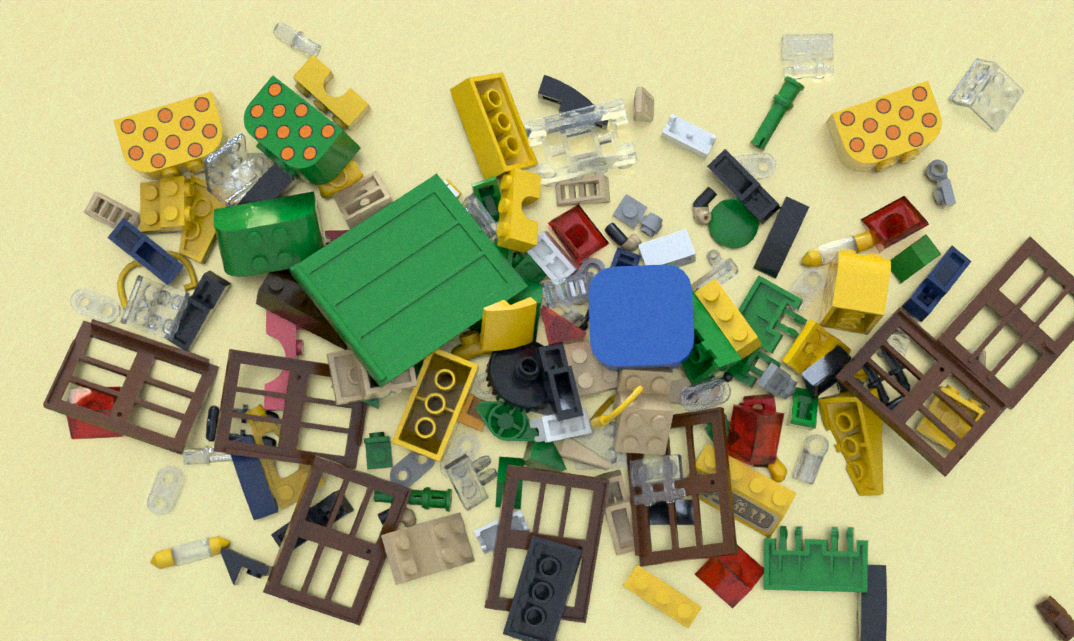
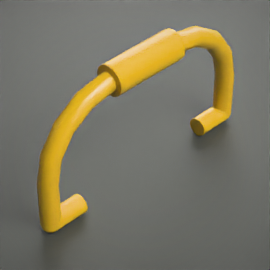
M166 251L172 257L181 261L189 273L191 283L183 285L184 290L188 291L196 288L198 281L190 261L180 253ZM135 260L123 268L117 281L118 295L122 308L125 311L138 307L136 301L127 303L123 287L127 273L136 266H142Z
M637 386L633 388V393L610 414L602 415L615 400V395L610 396L594 413L590 420V425L593 428H599L609 424L612 419L623 412L643 391V387Z

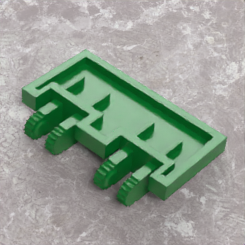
M758 275L738 310L755 332L762 346L726 372L731 373L733 378L753 388L757 378L748 372L750 371L759 377L762 376L764 371L755 367L759 358L767 362L768 365L772 362L780 368V362L762 353L761 350L764 349L773 354L783 335L774 330V328L797 339L799 333L780 322L786 315L798 324L805 325L807 319L787 308L789 305L799 310L803 300Z
M780 526V550H776V538H764V590L868 592V540H857V552H854V527H848L846 531L847 552L838 551V527H832L831 551H828L827 539H805V551H803L802 526H797L795 530L796 550H787V526Z

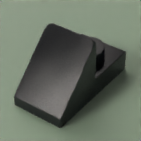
M222 547L220 551L233 585L238 584L244 568L248 569L247 574L261 579L262 575L269 576L271 565L229 548Z

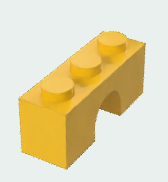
M312 55L294 74L293 78L296 82L294 87L304 96L309 93L315 99L313 104L323 113L328 110L334 116L332 118L333 122L341 129L346 126L351 131L371 109L370 105L351 88L340 97L329 96L326 93V85L334 75L327 66Z
M513 168L502 176L500 180L501 200L498 205L500 217L496 230L498 236L497 246L525 253L537 245L538 222L527 218L522 211L521 205L529 206L540 199L541 175Z
M716 278L694 292L741 359H744L762 346L755 332Z
M637 564L622 585L687 629L702 608Z

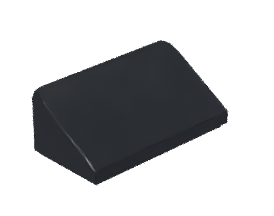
M840 346L834 348L802 372V379L812 399L818 397L838 381L835 379V376L851 360V356Z
M668 499L648 501L650 525H670ZM675 499L677 525H694L692 500Z

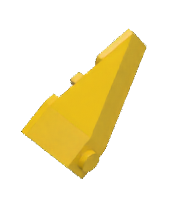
M877 388L868 389L879 399ZM850 391L819 398L823 424L827 431L831 430L837 442L835 447L838 452H842L847 462L846 469L859 495L884 494L882 420Z

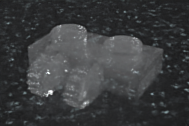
M463 454L444 466L463 507L467 511L489 498L484 485L496 478L498 474L496 469L490 468L478 476L477 473L492 462L487 455L471 462L469 456Z

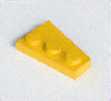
M191 175L190 180L194 186L191 206L194 209L195 218L192 222V230H182L179 253L204 264L217 238L214 228V209L233 206L237 197Z

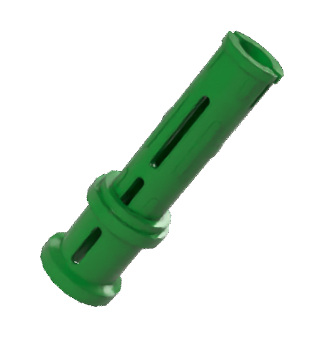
M785 76L783 79L785 83L779 93L773 96L772 101L774 104L754 138L750 141L753 146L756 145V148L760 150H765L787 110L790 111L794 107L793 102L795 98L805 88L800 82L791 77Z
M426 487L423 490L411 489L412 492L407 504L422 505L424 510H429L431 507L443 508L450 512L452 489H447V491L431 490V487ZM374 490V502L392 503L393 496Z

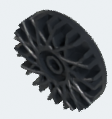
M536 341L516 348L494 351L487 363L485 373L488 372L486 381H488L487 387L492 386V395H497V401L502 398L505 401V407L510 404V410H513L516 406L520 407L519 412H523L525 409L526 413H529L533 408L538 411L539 409H544L548 403L550 404L540 376L539 363L534 355V350L544 345Z

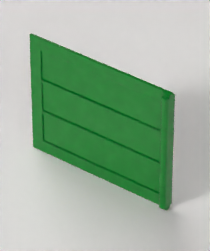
M437 173L299 264H295L289 270L305 293L381 388L480 321L483 317V308L502 300L507 302L528 288V285Z

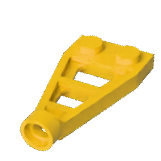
M261 404L244 413L269 417ZM246 419L250 424L256 444L264 445L262 437L270 431L274 432L279 438L281 428L276 423L262 421L256 423L254 420ZM297 445L296 449H297V450H302V449ZM260 458L272 494L281 510L298 501L311 465L299 464L296 472L286 478H281L277 475L274 460ZM321 477L317 489L326 484L323 477Z

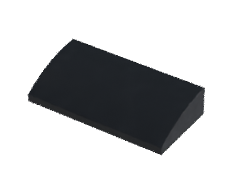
M532 535L503 631L504 635L522 641L557 640L584 549Z

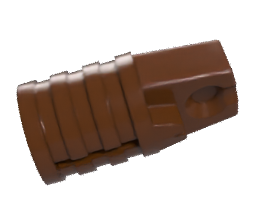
M1052 596L1042 600L1037 605V608L1047 624L1056 632L1061 641L1072 639L1074 637V620L1071 615Z

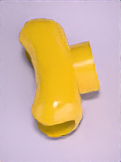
M350 161L333 181L315 186L319 188L322 198H330L333 194L360 180L363 177V173L358 169L356 161Z
M472 330L459 336L461 344L455 346L451 354L469 361L477 356L492 355L494 351H482L479 348V331Z

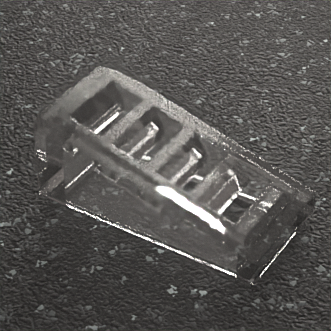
M587 272L541 283L547 308L589 300L588 292L590 282L594 278V273ZM573 282H575V285H576V289H577V293H578L577 296H576V292H575V289H574ZM563 284H565L568 298H566ZM553 286H556L559 300H556Z

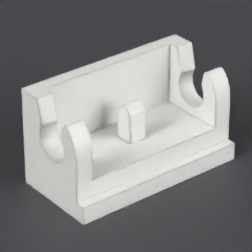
M671 114L661 134L662 138L706 159L717 136Z
M687 229L638 245L643 265L666 264L681 267L696 262L695 251Z
M547 231L540 233L537 236V245L527 251L556 286L566 282L579 269Z
M586 408L582 409L584 416L558 421L554 414L530 420V428H538L539 436H536L534 440L547 443L592 433Z
M521 510L514 512L510 529L530 532ZM498 520L474 530L484 554L494 550Z

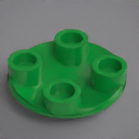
M737 198L723 200L712 209L710 213L712 218L708 223L709 231L714 240L723 247L740 248L749 244L756 236L759 221Z

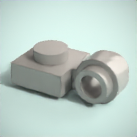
M937 159L927 166L926 174L931 180L937 181L934 196L938 204L941 203V207L944 209L952 207L956 204L951 181L947 177V164ZM934 167L940 169V174L934 171Z
M627 194L613 213V217L633 230L639 222L641 224L640 230L650 237H653L654 234L657 235L662 228L661 223L663 219L652 212L644 216L647 207Z
M772 362L757 382L758 385L776 397L780 395L784 399H787L788 396L791 397L797 389L795 387L797 382L790 378L791 375Z

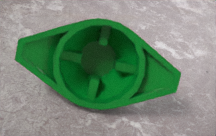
M480 401L476 407L477 412L490 432L501 440L535 441L534 438L538 436L536 429L530 428V420L525 412H519L520 407L515 406L513 410H510V404L505 407L504 402Z

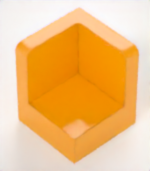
M470 393L458 422L482 432L485 423L477 412L476 407L480 401L485 400Z

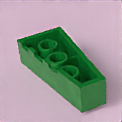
M692 290L694 348L693 353H691L688 360L682 363V366L692 387L718 378L742 359Z

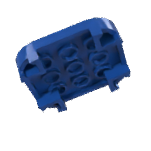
M666 264L619 266L603 269L594 276L590 282L588 292L590 344L593 357H595L599 364L608 368V370L618 372V369L669 367V369H673L688 360L694 348L693 302L690 279L683 270Z

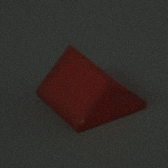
M905 195L861 219L866 231L872 234L879 254L924 230L929 225L928 221Z
M579 204L548 223L550 232L578 267L609 244Z
M545 305L542 306L541 318L547 346L562 342L563 345L584 341L587 332Z
M117 386V387H107V388H110V389H113V390H116V391L120 392V390H121L122 387H121V386ZM73 388L69 391L68 402L109 416L117 398L87 388ZM66 416L71 439L123 437L122 434Z
M734 404L727 437L728 455L749 465L775 464L784 413Z
M737 545L738 554L708 558L694 574L732 609L754 588L764 574V568L739 545Z

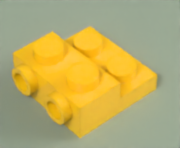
M185 176L160 178V181L140 183V231L142 233L192 230L195 214L191 206V197L194 196V186L190 179Z
M950 385L938 387L976 422L986 412L981 409L982 404L972 398L966 400L959 396L960 391ZM934 394L927 409L962 439L971 427ZM923 415L915 430L951 451L956 444Z

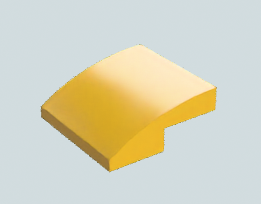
M531 297L512 305L502 300L483 308L479 348L482 351H497L532 343L537 302Z
M810 319L782 361L802 376V372L837 346H840L848 354L851 352V349L840 339L827 332L816 321Z

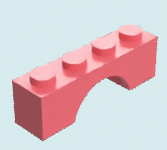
M266 310V334L276 338L281 343L285 351V357L298 359L299 355H303V340H299V330H303V328ZM282 370L276 379L265 384V391L286 393L290 371ZM264 396V410L284 411L285 399Z

